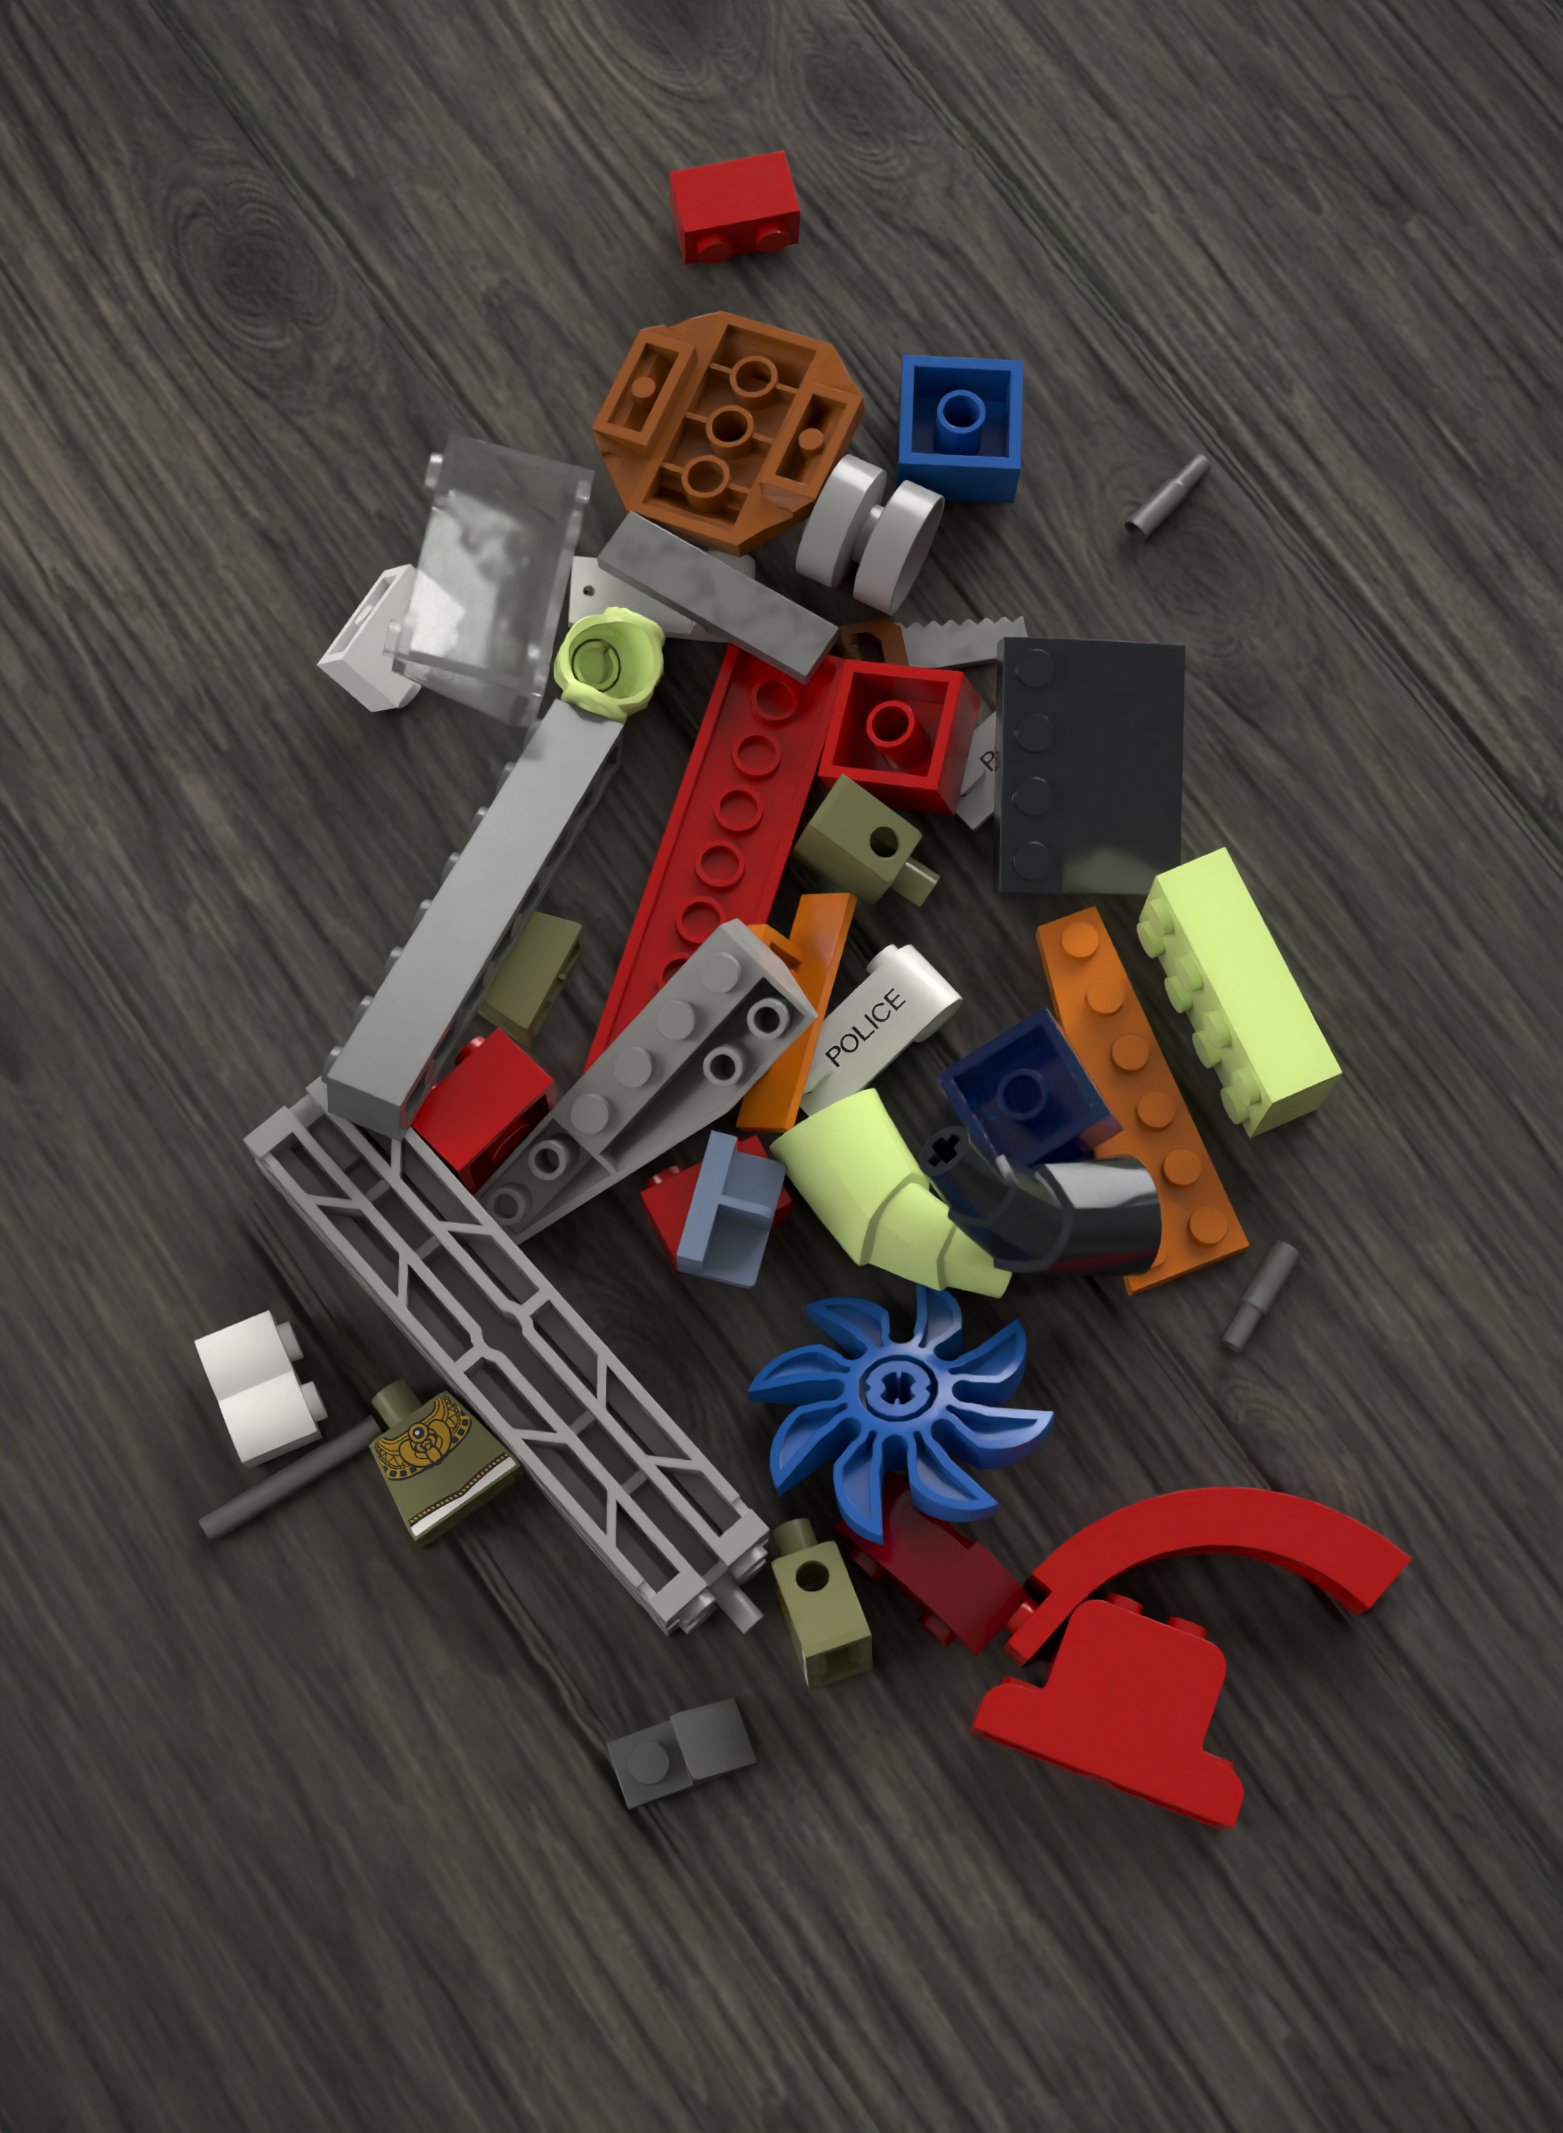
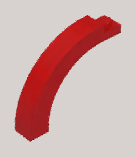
M1239 1487L1181 1490L1148 1498L1114 1511L1085 1527L1058 1547L1025 1581L1045 1600L1039 1605L1033 1598L1029 1597L1003 1627L1013 1636L1004 1645L1002 1650L1022 1667L1064 1619L1085 1598L1101 1586L1128 1571L1151 1562L1172 1557L1197 1554L1231 1555L1275 1565L1301 1576L1323 1589L1355 1616L1370 1609L1412 1558L1384 1536L1354 1518L1320 1503L1290 1494Z

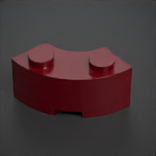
M891 1471L886 1475V1486L882 1497L883 1545L858 1535L842 1518L834 1526V1529L852 1548L845 1555V1558L872 1583H876L882 1577L923 1613L917 1619V1623L940 1645L947 1648L955 1641L978 1656L1030 1595L977 1540L975 1543L958 1533L948 1521L931 1517L912 1504L910 1484Z

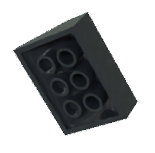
M1003 637L997 643L993 892L1149 895L1157 875L1180 866L1185 645L1047 637Z

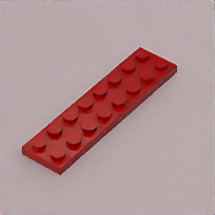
M729 642L582 1076L719 925L736 918L746 927L747 925H768L820 767L845 659L827 654L808 684L805 685Z

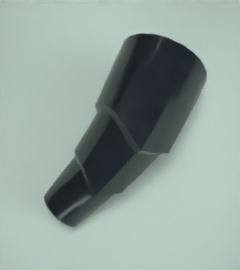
M949 1126L940 1130L926 1142L921 1150L918 1161L919 1168L948 1206L947 1217L966 1236L993 1258L994 1268L1008 1272L1044 1275L1142 1276L1151 1268L1157 1258L1162 1233L1158 1193L1146 1167L1130 1154L1037 1164L1030 1169L1005 1155L995 1156L982 1142L962 1126Z

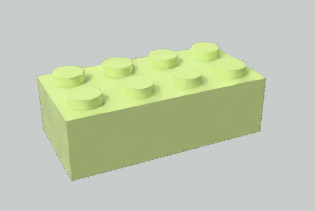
M1221 848L1157 875L1139 917L1140 923L1137 924L1138 937L1147 955L1150 958L1158 957L1168 976L1165 978L1164 984L1171 1004L1177 1012H1186L1196 1031L1192 1035L1194 1048L1206 1068L1214 1067L1224 1087L1221 1089L1220 1094L1230 1119L1235 1124L1242 1122L1249 1138H1252L1318 1109L1342 1074V1071L1226 848Z

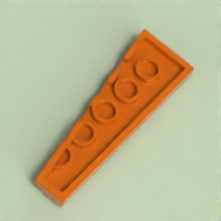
M1096 906L1039 926L1035 936L1055 1014L1060 1020L1062 1028L1061 1037L1068 1065L1072 1067L1080 1098L1078 1104L1083 1123L1087 1126L1094 1158L1118 1154H1130L1137 1158L1146 1167L1153 1179L1159 1197L1162 1233L1157 1258L1151 1268L1142 1276H1123L1129 1297L1245 1252L1250 1246Z

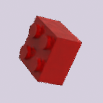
M845 659L817 776L829 791H831L843 773L889 808L955 816L981 700L964 672Z
M499 1027L486 1040L482 1036H478L460 1051L454 1061L457 1067L439 1084L435 1082L410 1125L472 1196L558 1103L554 1080Z

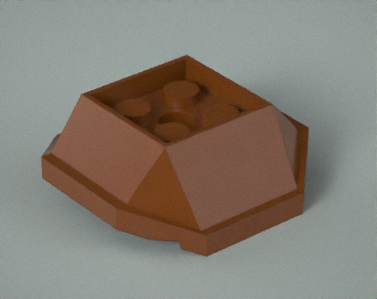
M720 311L693 317L668 328L662 324L640 329L591 430L626 515L631 510L681 539L741 558L811 516L828 478L844 457L865 412L863 397L856 384L852 382L833 344ZM732 437H741L734 442H724Z

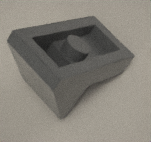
M735 1698L670 1715V1720L606 1743L629 1811L757 1763Z

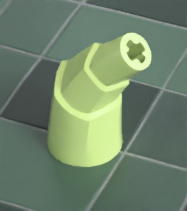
M875 1088L855 1093L820 1110L785 1132L770 1145L769 1151L776 1161L785 1164L788 1178L817 1217L857 1265L861 1266L870 1263L938 1291H942L949 1286L995 1298H1001L1013 1272L994 1268L993 1258L966 1236L947 1217L948 1206L929 1192L928 1179L919 1168L918 1163L892 1122Z

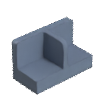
M712 1130L676 1254L677 1271L745 1289L754 1288L785 1179V1164L737 1151L736 1136Z

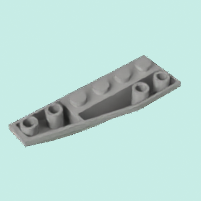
M738 918L719 925L473 1197L518 1246L730 1111L818 1017L816 1011L785 963Z

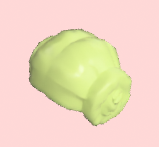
M618 606L608 607L601 615L586 616L573 624L554 661V678L556 683L563 689L561 700L624 725L628 716L647 708V704L654 693V687L658 685L664 674L662 648L666 637L662 627L655 621L635 611L619 608Z

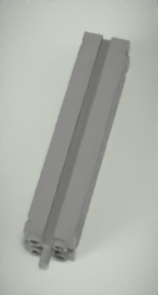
M320 1076L305 1088L308 1094L288 1110L284 1105L243 1139L250 1153L255 1157V1161L262 1174L285 1197L290 1206L478 1421L517 1459L527 1477L639 1605L643 1606L667 1637L673 1634L679 1627L686 1635L693 1632L717 1609L714 1605L715 1602L743 1634L749 1632L764 1618L761 1611L740 1588L748 1583L767 1564L764 1558L768 1555L766 1549L768 1548L769 1541L767 1538L769 1537L770 1529L752 1509H749L743 1503L740 1495L411 1127H409L402 1141L399 1142L329 1113L327 1084L322 1082Z

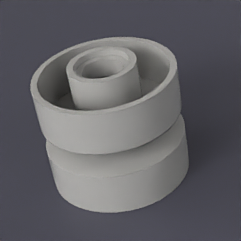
M847 454L831 473L811 516L805 520L802 540L796 559V572L831 589H836L851 572L855 563H858L859 567L853 593L854 599L892 616L904 602L924 564L942 517L945 498L940 494L905 480L893 493L886 506L883 507L881 504L886 488V470Z

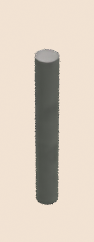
M370 1415L199 1519L198 1521L210 1542L213 1543L367 1449L373 1440L383 1434L375 1419Z

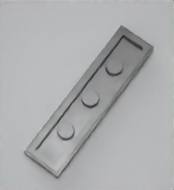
M631 510L597 557L600 569L805 685L808 684L839 638V627Z

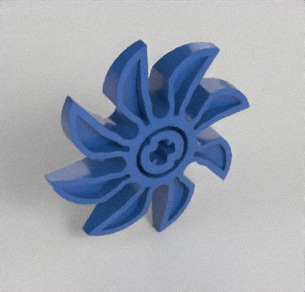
M916 1283L917 1320L914 1328V1338L910 1342L903 1344L891 1341L888 1311L871 1301L855 1297H832L806 1305L807 1316L847 1351L854 1360H847L841 1354L822 1344L808 1345L793 1349L772 1360L759 1372L750 1385L748 1397L751 1402L803 1405L797 1407L785 1419L772 1443L770 1469L773 1486L778 1497L823 1464L839 1458L834 1464L833 1479L837 1507L841 1517L855 1533L877 1544L883 1545L882 1497L886 1486L885 1478L893 1470L900 1469L909 1472L912 1504L931 1517L952 1522H970L985 1519L999 1513V1503L957 1466L946 1453L957 1455L959 1459L979 1470L995 1469L1010 1465L1028 1456L1048 1436L1054 1424V1412L995 1408L1002 1406L1013 1395L1024 1376L1027 1364V1343L1025 1331L1018 1318L975 1350L961 1355L964 1346L961 1309L956 1299L946 1289L938 1291Z

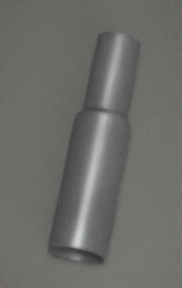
M1196 454L1172 479H1167L1125 522L1124 526L1127 533L1134 540L1144 542L1187 498V493L1211 469L1208 459L1201 454Z
M1276 1240L1242 1297V1306L1221 1340L1224 1345L1234 1351L1242 1352L1261 1317L1266 1316L1301 1256L1294 1247L1282 1241Z

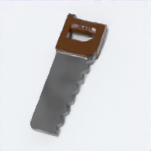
M1019 617L1013 623L1007 618H1002L996 624L986 618L978 625L968 619L960 626L950 620L942 627L937 622L932 621L925 628L918 622H914L907 629L901 623H892L884 618L839 626V638L835 644L838 657L843 659L863 661L860 643L869 642L880 651L882 663L954 670L997 662V643L1003 637L1028 636L1023 617Z

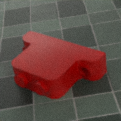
M1106 1592L1103 1600L1085 1601L1076 1607L1066 1618L1041 1688L1019 1679L1004 1676L1001 1685L988 1691L977 1705L968 1730L971 1734L1220 1831L1233 1829L1244 1796L1242 1783L1233 1771L1235 1765L1223 1758L1203 1751V1741L1226 1675V1661L1221 1650L1215 1644L1205 1640L1207 1630L1197 1624L1184 1619L1169 1617L1165 1625L1142 1616L1143 1605L1118 1594Z

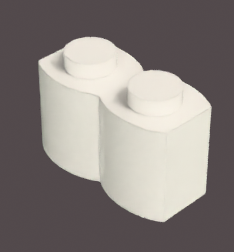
M268 1310L195 1341L200 1359L218 1400L241 1462L248 1469L323 1438L317 1422L328 1418V1415L314 1381L302 1385L293 1362L303 1358L304 1355L290 1321L278 1325L275 1317Z

